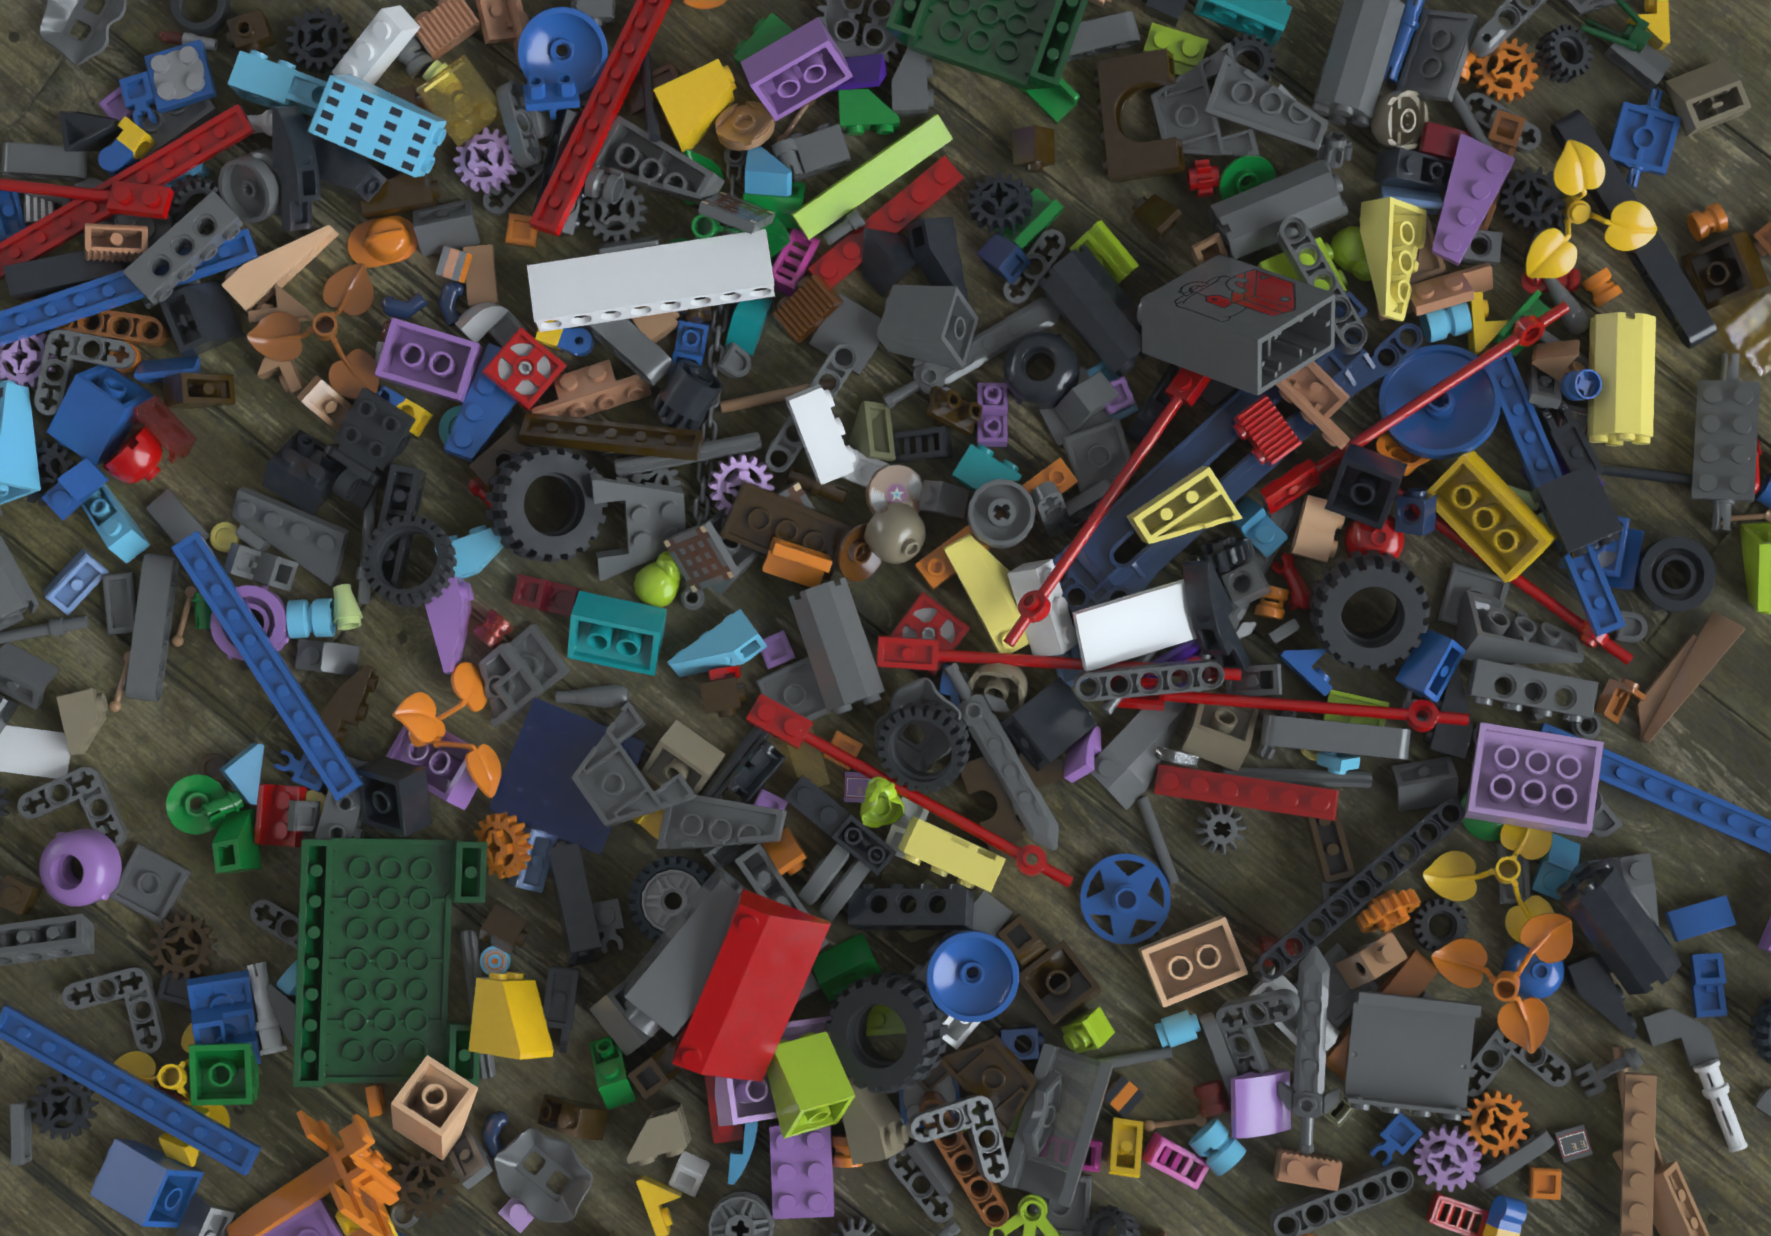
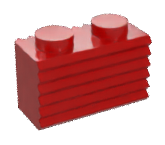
M1267 395L1262 396L1233 418L1236 423L1233 426L1235 432L1243 441L1246 439L1250 441L1254 447L1251 452L1261 465L1266 463L1270 468L1302 444L1301 440L1298 439Z

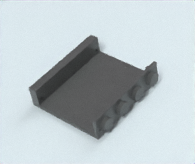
M1354 990L1343 1099L1351 1103V1108L1359 1110H1369L1370 1105L1381 1106L1382 1112L1400 1114V1109L1412 1110V1115L1430 1117L1431 1112L1443 1113L1442 1118L1460 1121L1461 1115L1471 1116V1111L1466 1109L1474 1023L1475 1017L1480 1018L1481 1005L1470 1002Z

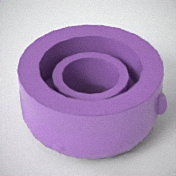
M251 585L236 587L250 610L256 609L262 614L264 618L263 630L279 652L289 641L286 623V604L278 595L268 590L269 585H262L261 587ZM212 611L210 627L216 644L227 654L228 659L236 658L245 661Z
M86 828L67 833H56V838L45 847L39 863V874L46 892L59 903L71 907H81L101 900H107L117 887L122 872L121 858L115 844L100 831ZM74 856L83 866L84 875L82 881L77 879L71 871V861Z

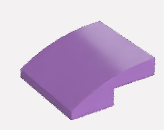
M1280 1068L1263 1074L1249 1072L1231 1078L1232 1138L1265 1136L1291 1129V1110H1288L1278 1095L1279 1082L1290 1087V1070Z

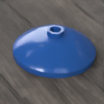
M553 7L536 14L525 25L518 42V60L527 80L529 75H541L544 77L545 83H556V76L559 73L570 72L573 80L577 81L579 95L587 92L597 83L608 59L607 42L599 25L586 13L571 7ZM563 44L567 47L565 54L559 55L556 53L558 45Z
M963 931L945 939L933 952L927 967L928 989L935 1004L950 1017L964 1022L986 1021L1002 1013L1014 999L1019 985L1018 964L1011 949L998 937L983 931ZM969 967L978 969L977 974L974 976L968 975L966 971Z

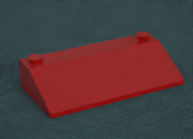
M742 889L731 915L729 929L690 1021H686L676 1044L672 1064L701 1075L762 1082L831 922Z

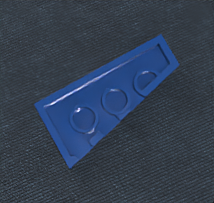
M488 343L444 447L445 453L474 462L496 433L495 430L504 419L506 420L517 403L482 374L485 367L502 349L501 347Z

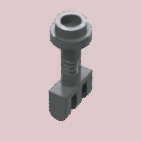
M1627 1047L1623 1049L1624 1056L1597 1069L1591 1060L1574 1068L1572 1072L1575 1076L1585 1072L1588 1074L1578 1080L1581 1087L1590 1083L1594 1084V1086L1584 1091L1587 1098L1606 1090L1603 1079L1630 1066L1634 1071L1640 1069L1639 1065L1643 1064L1644 1061L1636 1047L1631 1049Z

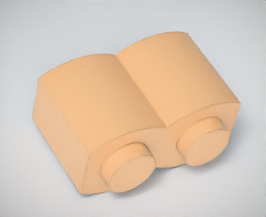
M1306 495L1301 507L1290 554L1326 563L1329 557L1334 558L1338 546V541L1334 540L1336 529H1342L1345 516L1325 509L1326 499Z

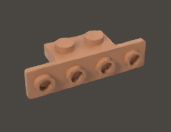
M475 0L485 44L513 42L518 67L521 69L518 60V42L522 30L529 22L527 14L523 11L521 0Z
M1485 263L1412 284V292L1406 314L1414 312L1416 316L1474 300V292H1485L1493 288L1491 265ZM1376 299V308H1377V317H1378V319H1379L1380 321L1388 320L1389 318L1380 316V312H1379V308H1378V304H1377V299Z
M605 360L559 375L554 381L559 400L532 408L531 413L583 418L627 402L639 400L651 395L652 392L650 386L637 374L616 381L610 360Z
M1315 361L1276 384L1280 389L1279 394L1290 404L1294 403L1302 410L1300 412L1301 416L1309 424H1316L1323 431L1322 436L1330 445L1334 447L1337 445L1342 449L1349 442L1350 438L1329 417L1350 396Z

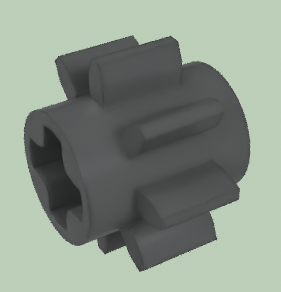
M1337 131L1325 133L1324 140H1322L1319 151H1315L1316 159H1325L1330 168H1339L1343 165V160H1351L1352 142L1347 141V136L1344 133Z

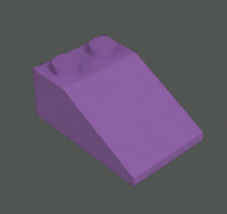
M455 575L454 578L449 577L450 586L448 589L444 587L441 589L443 594L439 598L434 596L432 597L433 602L425 604L443 671L445 674L450 675L456 665L462 662L472 611L470 601L474 600L470 583H466L464 579Z
M405 726L402 727L386 757L424 767L426 769L428 791L463 810L466 809L478 788L466 767L465 756L470 752L468 749L434 748L433 744L416 747L411 743L408 729ZM446 731L441 739L442 741L468 743Z

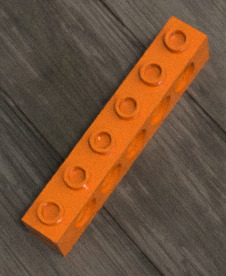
M1060 457L1022 486L1031 495L1038 485L1052 481L1063 495L1078 483V480ZM996 511L995 518L997 520H1000L1002 517L1006 519L1005 511ZM969 525L915 564V568L932 591L956 574L943 547L969 533L976 539L971 533ZM982 544L987 550L990 549V547Z

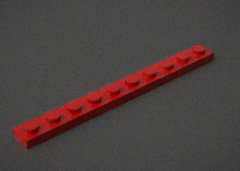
M636 0L529 222L533 229L559 237L672 0Z
M237 104L93 189L111 191L113 181L164 186L256 131L242 106ZM74 199L0 243V281L5 279L4 266L37 260L84 233L85 223L99 224L113 216L114 214L106 209L107 202Z

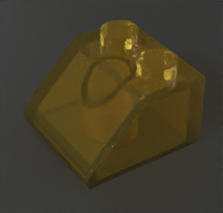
M465 54L416 89L433 114L447 121L444 129H446V132L458 147L502 116L497 98Z

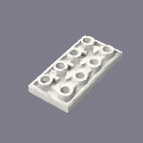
M1184 579L1072 612L1083 669L1087 672L1197 639L1189 615Z

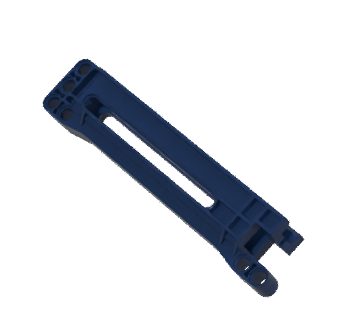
M1348 291L1346 295L1359 318L1362 319L1368 310ZM1335 306V318L1344 317V310L1339 306ZM1403 324L1375 348L1370 355L1363 347L1355 354H1345L1340 351L1335 343L1334 349L1316 359L1315 362L1351 398L1357 392L1387 375L1411 354L1422 342V331L1415 324ZM1349 332L1344 334L1347 343L1358 344ZM1401 332L1411 334L1413 338L1411 346L1404 345L1400 341ZM1379 352L1389 354L1391 357V364L1389 366L1379 363L1377 357ZM1276 385L1258 396L1240 389L1111 506L1065 572L1063 581L1060 582L1063 592L1062 597L1066 599L1068 611L1072 616V612L1110 601L1111 595L1114 592H1121L1128 596L1144 591L1155 575L1205 530L1203 528L1148 544L1126 564H1118L1113 556L1114 551L1136 532L1126 516L1201 466L1210 465L1239 438L1233 428L1236 424L1233 418L1264 395L1268 396L1274 406L1282 399L1279 394L1280 389ZM1298 408L1285 421L1302 442L1318 426L1316 424L1311 425L1305 421L1300 414L1302 410ZM1249 452L1219 482L1234 504L1282 459L1269 468L1266 463L1261 465L1255 459L1252 452ZM1069 545L1065 549H1063L1054 559H1052L1054 566L1060 560V558L1062 557L1066 549L1069 547ZM1071 590L1082 592L1084 601L1080 606H1074L1069 603L1067 596Z

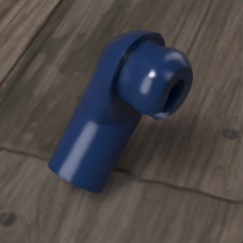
M449 281L444 284L438 300V306L448 327L455 325L460 317L455 307L457 297L464 293V287L458 281Z
M419 292L407 302L394 299L393 296H387L381 302L383 312L387 316L402 320L411 318L428 304Z
M503 1111L489 1114L481 1131L491 1157H494L500 1150L504 1149L498 1136L501 1127L508 1124V1117Z

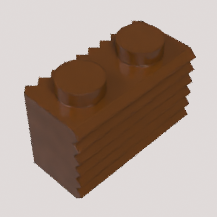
M807 275L796 285L798 290L791 297L787 295L782 298L775 306L776 312L772 314V317L794 342L802 343L844 303L828 282L819 275Z

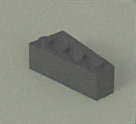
M619 115L615 119L593 167L604 170L608 175L614 173L623 176L626 183L697 204L717 194L725 182L712 171L661 140L651 142L646 131Z

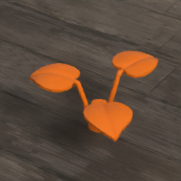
M463 662L456 665L451 674L452 688L461 699L459 704L436 716L434 701L426 693L417 692L405 698L395 709L392 716L408 729L410 741L416 747L433 744L434 748L468 749L470 752L465 756L467 770L476 785L490 799L495 795L501 778V764L494 750L486 744H481L476 748L474 744L441 740L446 733L445 725L441 720L462 709L466 704L471 711L478 712L483 709L487 702L484 690L485 681L481 676V672L472 662Z
M1540 914L1532 917L1524 924L1520 940L1530 950L1515 972L1503 971L1497 977L1494 976L1490 969L1484 967L1488 959L1485 948L1479 942L1470 938L1453 940L1433 952L1431 956L1438 971L1451 983L1462 988L1478 987L1482 982L1483 973H1485L1489 978V982L1494 984V995L1499 1000L1507 1002L1501 1007L1498 1014L1497 1022L1500 1030L1509 1040L1518 1044L1530 1054L1534 1053L1545 1039L1549 1027V1012L1545 1004L1536 997L1521 1000V997L1517 995L1520 987L1519 977L1534 953L1545 963L1560 962L1570 953L1573 944L1572 920L1563 914Z

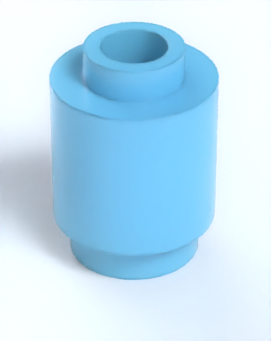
M1188 1010L1162 1018L1160 1023L1154 1024L1162 1047L1169 1045L1172 1048L1198 1039L1196 1032L1201 1031L1196 1014L1190 1015Z

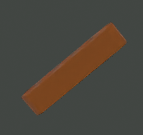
M27 299V300L23 301L21 304H24V303H27V302H30V301H33V300H36V299ZM106 310L47 330L50 332L68 330L155 348L166 345L170 339L169 327L157 318ZM99 316V326L94 330H90V320ZM124 321H129V330L125 334L120 335V324ZM154 325H158V335L153 339H149V329Z
M1414 948L1407 954V959L1399 963L1376 992L1418 997L1435 977L1438 969L1435 964ZM1351 1023L1337 1038L1335 1044L1326 1052V1067L1344 1082Z
M937 1091L924 1093L919 1100V1112L925 1111V1107L928 1104L936 1103L940 1106L946 1104L947 1101ZM946 1111L943 1115L944 1125L951 1127L956 1123L957 1118L953 1111ZM935 1122L923 1123L926 1128L930 1126L937 1127ZM964 1130L956 1132V1135L950 1139L943 1137L935 1139L934 1142L983 1222L991 1228L1003 1226L1009 1218L1006 1198L997 1183L990 1182L981 1177L972 1145ZM967 1154L972 1159L966 1164H960L956 1161V1158L959 1155ZM976 1180H983L987 1183L982 1189H975L971 1186ZM992 1205H998L1002 1208L998 1214H990L987 1212V1209Z

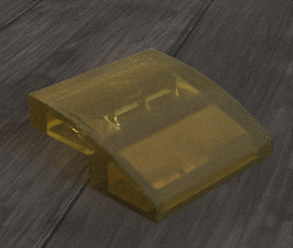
M1763 292L1719 328L1730 346L1737 354H1740V358L1758 377L1764 376L1771 370V294Z

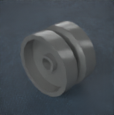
M262 148L245 154V156L228 161L221 168L218 182L222 200L238 215L241 221L255 223L282 212V169L273 168L272 149Z
M997 479L985 483L975 491L968 506L967 521L971 533L980 543L995 549H1006L1016 546L1026 538L1035 519V506L1032 496L1022 485L1012 480ZM996 511H1005L1006 519L1002 517L1000 520H997L995 518Z
M838 843L826 858L823 857L807 877V884L797 896L806 904L812 905L822 893H825L827 897L820 905L819 913L830 922L871 870L862 861L856 860L846 872L842 871L841 868L849 859V851Z

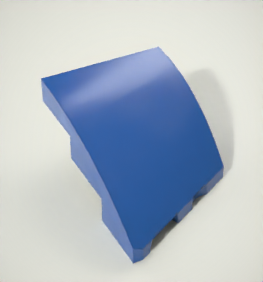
M249 970L187 979L195 1044L252 1043L257 1063L261 1064L258 1034L255 1031L256 1019Z

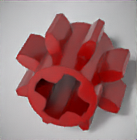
M1209 159L1195 160V163H1193L1194 168L1187 169L1189 191L1197 190V197L1212 196L1213 188H1219L1220 175L1218 166H1210Z

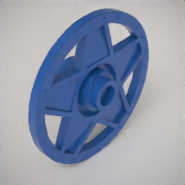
M1123 853L1102 859L1091 868L1081 887L1080 906L1086 922L1096 934L1113 943L1134 944L1150 938L1162 927L1170 910V889L1165 876L1155 864L1138 855ZM1131 860L1142 863L1145 866L1127 876L1114 861ZM1100 870L1104 890L1087 898L1090 882ZM1156 877L1159 879L1163 889V907L1148 895ZM1090 914L1110 915L1113 936L1099 928ZM1136 919L1156 922L1146 932L1130 937Z

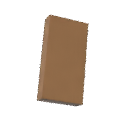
M493 244L463 247V252L473 255L466 276L468 306L472 307L483 302L499 304Z

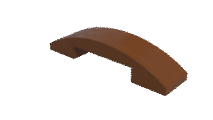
M1497 110L1488 135V140L1493 148L1513 157L1527 118ZM1503 184L1478 230L1488 231Z

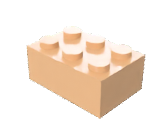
M1222 915L1138 948L1158 1001L1163 1008L1248 974L1227 919Z

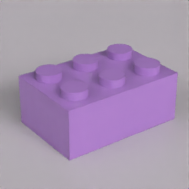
M819 17L740 62L751 88L775 121L853 77L843 53Z
M392 317L375 375L379 379L463 404L477 372L484 348L479 343Z
M771 1122L769 1130L773 1219L834 1217L831 1125L784 1139L779 1122Z

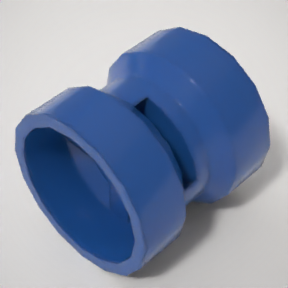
M1592 369L1571 371L1565 374L1561 381V391L1571 401L1593 399L1598 396L1602 389V379Z

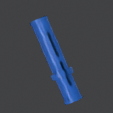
M1406 0L1383 81L1386 82L1389 71L1392 70L1389 76V83H1397L1412 35L1419 28L1417 21L1426 0H1417L1415 6H1413L1415 0Z

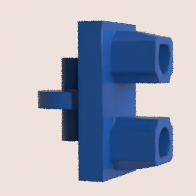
M570 72L559 73L556 76V83H545L544 77L541 75H529L527 85H523L526 111H549L550 120H556V111L580 107L577 81L573 80Z

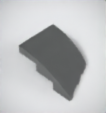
M531 624L510 643L499 645L479 662L481 676L485 681L486 699L490 701L493 715L491 718L492 725L497 727L571 671L537 624Z

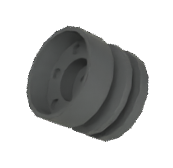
M750 1189L733 1190L723 1195L715 1205L708 1225L709 1236H772L775 1225L773 1209L769 1201L759 1192ZM739 1220L744 1221L745 1227H749L744 1230L743 1234L738 1233L737 1227H733L738 1224Z

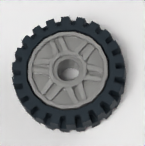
M681 856L662 857L646 865L636 876L629 894V909L632 919L640 932L656 942L711 876L706 868L692 859ZM671 892L678 893L682 898V905L678 909H671L666 903V897Z

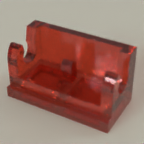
M157 395L134 408L131 421L134 425H137L140 420L170 452L167 460L171 464L176 461L178 456L183 459L189 455L197 438Z

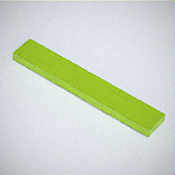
M933 114L794 211L791 215L806 239L810 240L953 140L939 115Z

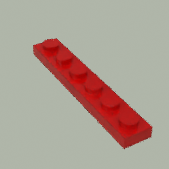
M944 155L865 221L866 224L857 231H852L811 265L808 271L812 275L822 276L833 289L863 264L864 228L899 234L960 184L964 177Z
M1158 764L1154 794L1335 821L1339 791Z

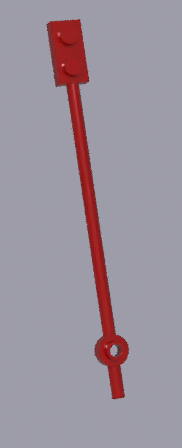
M0 178V190L107 202L106 209L113 214L167 220L174 195L170 187L113 181L111 191Z
M1563 301L1538 318L1535 315L1520 318L1515 323L1511 336L1351 439L1342 449H1336L1315 464L1309 458L1303 463L1292 467L1289 472L1277 480L1269 482L1259 491L1265 508L1272 515L1321 483L1319 475L1342 460L1350 443L1363 447L1517 345L1530 346L1543 335L1546 326L1570 311L1568 305Z
M1185 368L1179 370L1165 391L1168 397L1171 398L1165 409L1039 590L1029 591L1020 599L1018 611L1021 616L1005 637V643L1014 647L1030 623L1039 622L1049 614L1051 609V603L1048 599L1049 595L1181 405L1186 404L1192 407L1211 378Z
M1341 461L1335 464L1337 468H1339ZM1399 488L1395 498L1396 501L1397 496L1405 493L1402 489ZM1413 504V512L1420 516L1419 508ZM1436 514L1435 529L1486 564L1458 533ZM1522 575L1510 581L1574 627L1580 635L1579 641L1591 649H1594L1595 646L1603 648L1625 665H1628L1632 660L1633 655L1611 640L1608 634L1595 638L1588 621L1580 618Z
M883 635L878 637L877 667L937 671L938 661L977 664L1002 663L1023 667L1084 670L1081 658L939 649V639ZM1191 656L1186 658L1184 661L1197 660L1203 658L1199 656ZM1121 661L1098 669L1156 663ZM1206 667L1202 672V679L1205 681L1215 679L1218 672L1217 668ZM1222 667L1225 673L1224 680H1241V669ZM1179 669L1174 671L1171 676L1181 677L1183 682H1185L1187 672ZM1151 672L1145 673V675H1156Z
M1117 675L1113 677L1110 681V687L1112 688L1118 678H1123V676ZM1141 677L1140 683L1144 687H1151L1156 683L1157 678ZM1191 691L1122 698L1117 705L1118 708L1164 711L1165 701L1405 720L1412 729L1418 732L1430 731L1436 723L1467 726L1469 724V713L1438 711L1437 707L1428 700H1417L1407 709ZM1417 716H1424L1426 721L1418 720Z
M760 694L746 718V722L797 750L805 742L870 779L882 777L893 782L897 794L1015 858L1016 867L1021 874L1033 877L1042 873L1069 888L1074 877L1047 863L1046 854L1039 846L1026 845L1020 848L926 795L919 793L917 790L913 792L907 790L908 786L906 784L902 787L896 784L897 779H891L886 773L810 732L813 726L812 721L769 697ZM1034 855L1037 858V863L1034 865L1028 864L1026 857Z

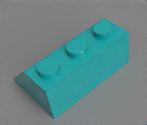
M1198 0L1193 14L1242 34H1247L1249 37L1252 34H1256L1257 39L1261 40L1263 37L1267 40L1266 44H1271V46L1275 47L1285 29L1292 6L1287 5L1286 0Z
M579 591L571 613L567 658L655 676L665 632L667 609Z

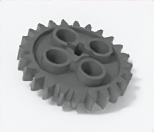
M825 0L827 2L826 6H817V9L824 13V16L819 17V19L843 53L844 58L882 54L884 60L889 63L888 53L891 51L899 55L896 48L897 43L905 45L886 30V25L896 0H872L868 11V17L872 22L871 24H865L860 46L855 44L861 26L860 22L856 19L857 16L862 17L864 15L866 0H862L861 5L857 9L847 8L846 0ZM880 1L888 2L891 6L889 14L884 17H879L874 13V7ZM844 23H850L854 26L853 35L847 39L841 38L838 34L839 27ZM873 30H878L883 34V40L878 46H871L867 43V35Z

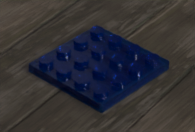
M534 698L489 810L497 813L507 812L508 817L516 815L517 821L521 823L524 822L526 825L565 841H570L573 844L579 843L580 847L597 854H602L613 826L606 827L571 777L592 748L596 747L608 727ZM630 736L621 745L636 766H638L647 743Z

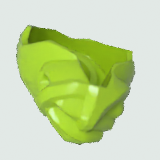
M1348 226L1341 229L1333 236L1330 243L1334 254V259L1332 260L1359 280H1372L1360 234V227Z
M669 551L662 552L656 562L648 564L636 574L634 581L635 594L646 605L660 608L665 607L674 600L679 591L683 575Z
M874 777L868 781L865 798L860 807L863 825L870 828H878L895 823L904 816V803L897 794L893 782L882 777Z

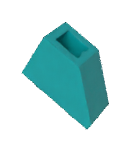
M971 444L951 478L975 492L985 483L997 479L1012 480L1018 483L1022 475L1017 473L1019 468L1008 460L1004 459L1001 463L993 458L994 452L981 444L975 447Z

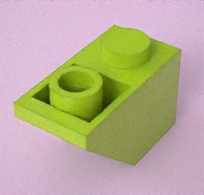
M1100 1006L1086 1010L1060 1027L1064 1033L1063 1039L1066 1045L1071 1050H1074L1076 1054L1100 1048L1115 1033Z

